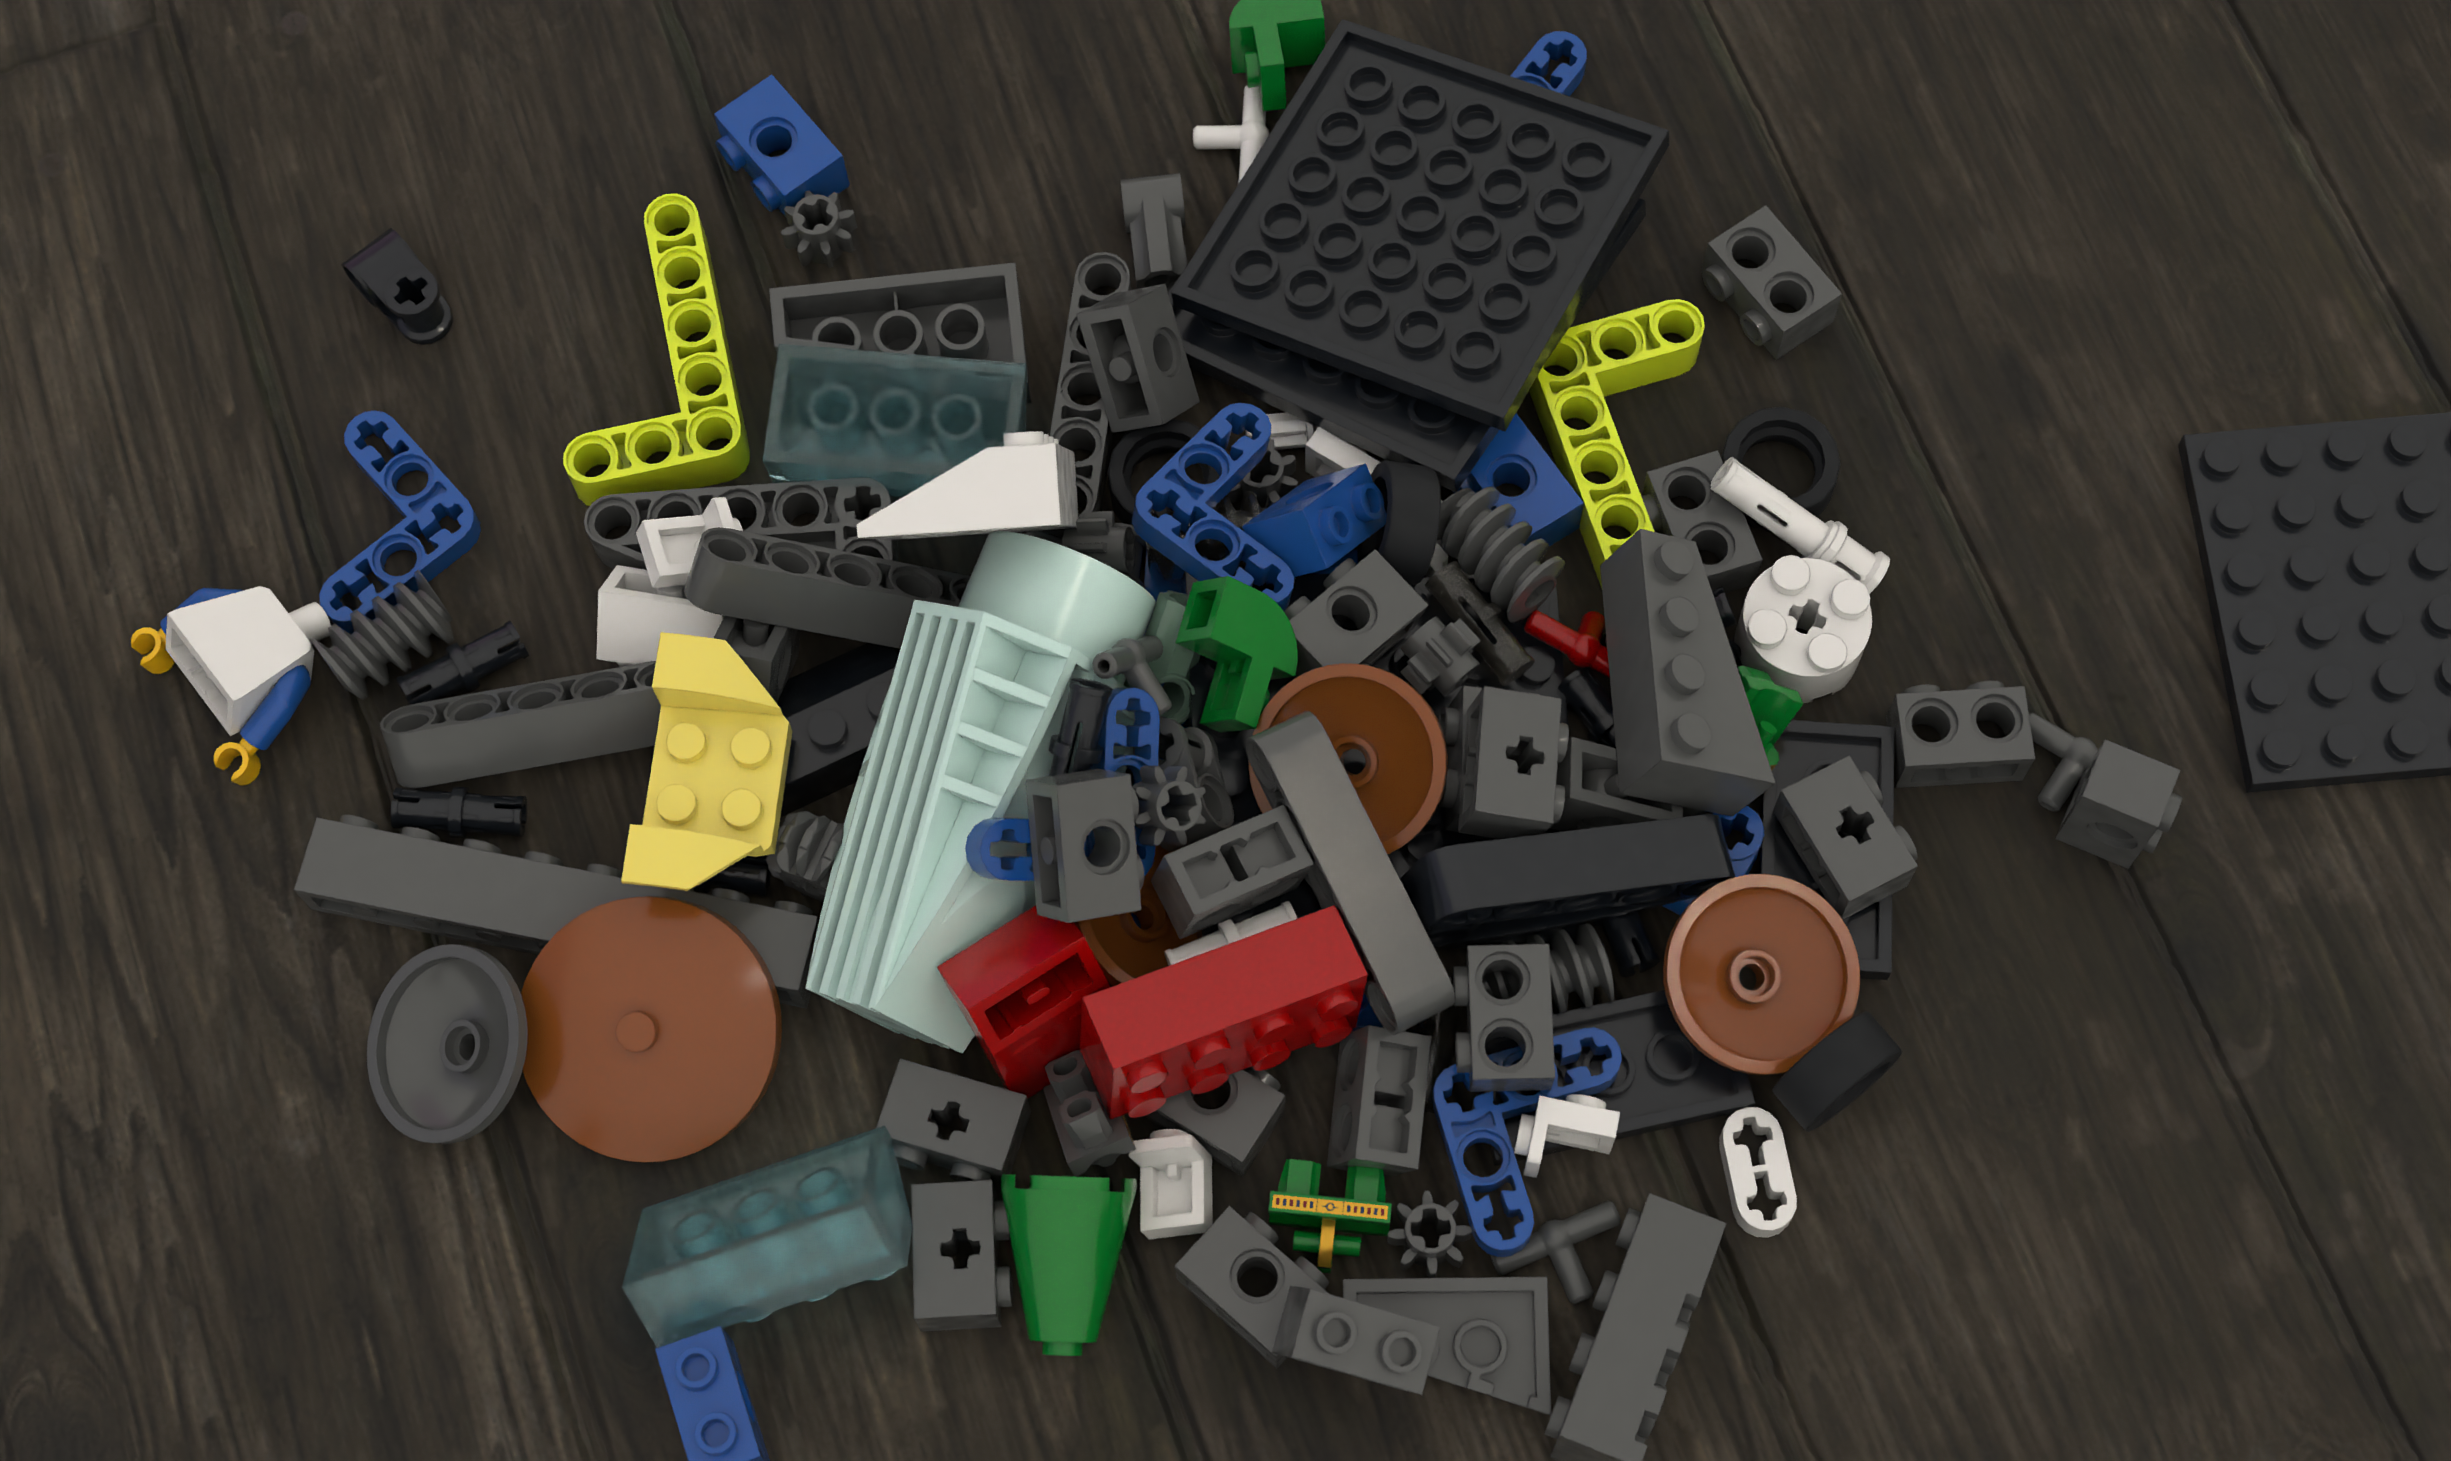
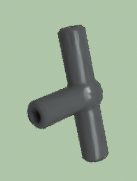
M1148 635L1137 640L1124 638L1119 640L1112 649L1097 654L1092 662L1093 670L1098 677L1109 679L1123 674L1131 688L1145 690L1153 697L1158 706L1159 716L1169 711L1172 707V702L1148 664L1159 659L1163 653L1162 642L1157 637Z
M2029 713L2033 742L2062 758L2038 795V801L2041 806L2049 811H2060L2098 749L2089 738L2083 736L2075 737L2039 715Z
M1608 1200L1564 1220H1548L1540 1226L1538 1231L1531 1234L1529 1242L1522 1251L1508 1257L1490 1255L1497 1274L1503 1276L1549 1256L1569 1303L1577 1304L1591 1298L1594 1290L1573 1245L1620 1225L1621 1218L1614 1203Z

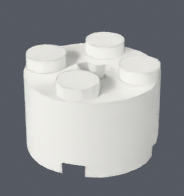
M1794 555L1783 556L1773 566L1760 574L1747 593L1734 637V642L1741 648L1740 661L1742 665L1767 672L1774 684L1798 691L1803 703H1809L1814 698L1836 693L1844 688L1853 677L1871 633L1872 613L1869 591L1863 583L1855 580L1848 572L1830 562L1815 558H1800ZM1796 629H1804L1808 631V633L1803 634L1798 632Z

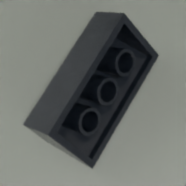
M866 643L788 679L777 702L783 716L789 721L793 731L780 818L857 782L897 663L898 656L892 647Z

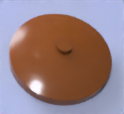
M662 896L631 897L611 901L582 913L560 929L543 947L535 959L521 991L528 1029L523 1073L533 1096L551 1121L566 1135L594 1152L611 1158L644 1163L663 1162L694 1154L719 1142L738 1128L755 1110L765 1095L778 1064L782 1039V1016L778 993L766 963L754 945L732 923L719 914L690 901Z

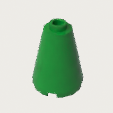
M1002 1174L1001 1191L1028 1339L1031 1341H1042L1043 1355L1082 1356L1083 1343H1095L1098 1339L1136 1195L1137 1179L1121 1178V1192H1109L1110 1178L1030 1175L1029 1189L1015 1188L1016 1175Z

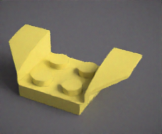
M660 632L652 689L661 705L643 824H630L621 882L623 884L688 891L746 856L759 857L775 854L793 731L789 721L783 716L781 708L726 640Z

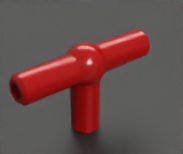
M1538 610L1530 614L1524 625V631L1527 634L1566 654L1575 666L1582 668L1590 667L1610 678L1608 651L1600 643L1605 629V618L1601 613L1596 611L1585 613L1578 631Z

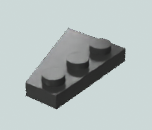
M1547 1277L1343 1279L1344 1299L1440 1326L1427 1376L1551 1415Z

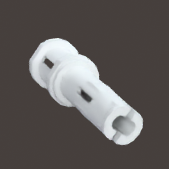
M1734 457L1726 460L1713 477L1710 485L1712 486L1710 488L1712 491L1791 545L1802 554V558L1820 559L1839 566L1855 580L1863 583L1868 589L1869 594L1877 587L1886 574L1890 564V558L1881 551L1874 554L1847 535L1848 529L1841 522L1830 520L1824 523L1790 499L1785 493L1776 489L1738 462Z

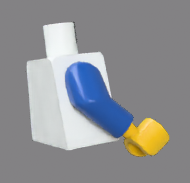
M258 586L247 590L201 588L173 611L167 613V616L160 622L161 629L159 631L150 627L136 630L131 638V646L141 655H145L153 649L149 655L143 657L140 661V665L153 674L167 672L176 663L228 734L232 736L240 732L243 738L239 743H224L216 749L214 764L217 768L225 770L231 765L233 759L242 755V765L233 773L231 781L243 786L253 782L260 773V759L256 755L258 749L267 750L291 720L311 686L314 659L313 643L310 639L314 638L319 641L330 636L328 627L331 624L326 612L317 602L309 603L288 613L273 592L266 587Z

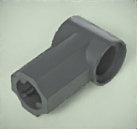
M1180 173L1120 179L1126 233H1131L1136 287L1140 289L1166 284L1167 291L1169 292L1187 267L1186 247L1183 242L1182 227H1186L1181 175Z

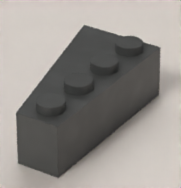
M1015 262L769 288L774 347L783 372L1031 403L1020 290Z
M1639 529L1600 565L1620 794L1734 816L1776 784L1696 542Z
M1651 1193L1647 1197L1642 1212L1629 1207L1615 1246L1627 1250L1619 1274L1607 1269L1605 1270L1592 1308L1604 1312L1596 1336L1594 1337L1582 1332L1568 1371L1580 1375L1572 1400L1558 1396L1544 1433L1557 1439L1550 1458L1558 1461H1643L1648 1445L1644 1444L1645 1440H1648L1654 1423L1659 1416L1667 1393L1665 1385L1669 1375L1672 1374L1683 1348L1690 1327L1689 1319L1701 1297L1726 1226L1725 1222Z

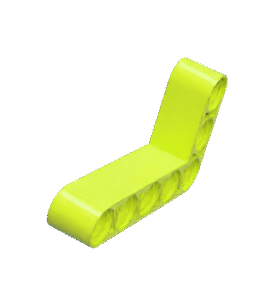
M677 193L664 194L655 198L648 205L644 213V226L681 412L588 432L575 437L567 445L563 454V465L579 499L588 506L600 497L610 494L695 489L725 483L738 478L746 470L750 462V449L708 241L695 204L688 197ZM686 228L681 234L666 236L673 229ZM685 280H697L695 284L688 288H675ZM694 333H708V335H706L703 339L699 341H685L690 335ZM704 386H719L714 393L707 396L695 395ZM722 438L730 440L724 448L719 450L706 449L714 440ZM669 452L668 457L659 463H646L647 458L654 453ZM596 465H608L607 470L596 477L585 476L586 472Z
M1680 299L1666 300L1570 327L1543 365L1529 390L1556 466L1584 502L1579 528L1601 588L1600 565L1630 538H1612L1603 529L1608 526L1618 525L1627 529L1632 536L1639 529L1655 532L1604 397L1682 375L1695 365L1705 324L1704 317L1699 309L1688 301ZM1675 333L1684 337L1686 341L1683 343H1673L1667 341L1661 335ZM1609 349H1617L1623 351L1629 357L1616 360L1609 358L1603 352ZM1558 365L1565 367L1570 373L1565 376H1555L1545 371V368ZM1570 418H1579L1585 420L1591 427L1576 430L1567 426L1564 421ZM1597 471L1607 475L1611 481L1605 484H1595L1588 481L1583 475L1588 472Z

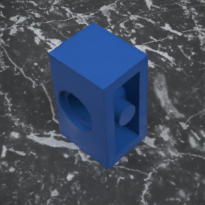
M772 74L714 113L721 136L720 139L715 141L719 152L734 171H738L743 167L752 177L751 187L768 211L772 212L778 208L786 217L784 208L786 206L795 207L801 199L805 198L806 191L810 190L813 195L828 197L833 192L840 193L850 186L843 155ZM776 150H788L783 155L777 157L768 156Z
M1516 413L1507 430H1499L1459 490L1470 488L1477 493L1486 487L1493 486L1496 488L1506 483L1519 486L1524 491L1523 494L1509 497L1500 493L1499 500L1492 511L1501 505L1511 504L1516 509V514L1508 528L1522 521H1526L1532 526V533L1524 545L1526 546L1530 542L1542 538L1551 546L1579 529L1584 502Z
M1365 463L1304 481L1242 527L1246 534L1282 559L1291 568L1293 576L1298 577L1328 569L1386 524L1387 513L1384 508L1382 493L1374 484Z
M721 1326L655 1349L688 1461H770L734 1341Z

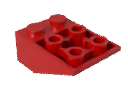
M1036 905L937 967L1005 1089L1027 1095V1098H1030L1041 1091L1043 1087L1051 1084L1045 1070V1066L1049 1062L1075 1050H1080L1082 998L1110 988L1109 982L1087 940L1073 922L1066 923L1037 915Z

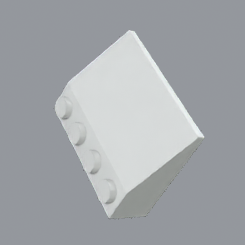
M1043 431L1003 434L1004 446L987 447L858 523L857 536L858 538L899 540L990 534L995 531L1022 532L1077 528L1076 520L1079 517L1074 452L1059 445L1058 439H1054L1049 434H1044Z

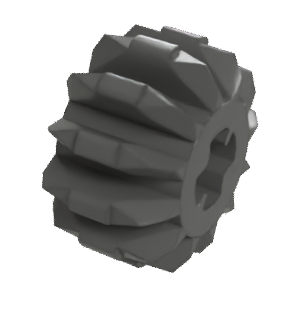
M808 811L787 814L782 826L778 830L775 854L767 855L765 859L771 874L781 879L785 886L801 892L802 896H809L823 904L833 862L842 843L844 823H837L825 815L819 817Z

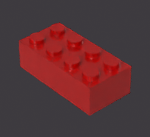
M1333 905L1083 997L1080 1051L1109 1119L1111 1120L1127 1113L1131 1118L1142 1117L1161 1108L1169 1097L1191 1090L1193 1094L1206 1093L1224 1084L1230 1074L1251 1066L1256 1071L1267 1070L1284 1062L1290 1056L1291 1051L1313 1043L1316 1047L1323 1048L1342 1041L1350 1035L1352 1028H1355L1357 1025L1368 974L1336 906Z

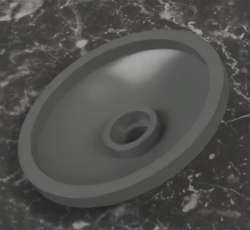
M454 944L440 945L427 949L406 962L395 973L382 992L369 1028L367 1041L368 1075L372 1092L379 1108L387 1120L404 1135L417 1141L435 1144H452L464 1141L488 1127L500 1115L511 1099L518 1085L526 1058L528 1029L521 993L505 966L489 953L477 948Z

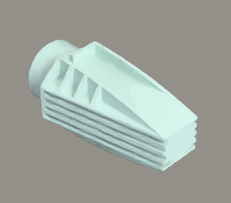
M995 531L991 532L985 541L958 607L914 599L891 684L865 754L844 822L842 843L830 873L805 989L895 1033H902L908 1037L918 1038L943 1048H951L960 1053L965 1051L975 1034L937 967L1036 905L1034 881L995 880L981 877L973 871L966 858L965 846L967 837L973 827L985 819H1029L1026 780L1049 776L1054 754L1049 752L1048 748L1051 736L1059 734L1069 696V684L1072 678L1100 682L1110 686L1112 689L1126 688L1124 686L1126 678L1123 674L1109 679H1102L1094 673L1092 662L1097 654L1112 649L1119 640L1124 638L1135 640L1143 638L1156 604L1155 599L1146 589L1114 568L1073 549L1026 534ZM1126 710L1117 711V724L1125 726L1134 725V712ZM1083 723L1080 724L1077 736L1078 739L1073 753L1069 773H1072L1074 759L1079 745L1083 729ZM1113 746V755H1133V747ZM1121 766L1115 772L1125 773L1127 767ZM991 842L990 856L999 858L1002 856L1027 857V843Z

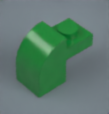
M1240 0L1234 7L1229 19L1232 74L1246 73L1248 88L1259 87L1263 111L1287 108L1284 68L1313 65L1324 49L1325 23L1321 0Z
M1225 576L1193 582L1175 643L1217 662L1200 724L1220 733L1256 729L1259 717L1269 703L1270 694L1268 686L1270 680L1295 677L1298 650L1292 625L1285 612L1271 597L1232 577Z

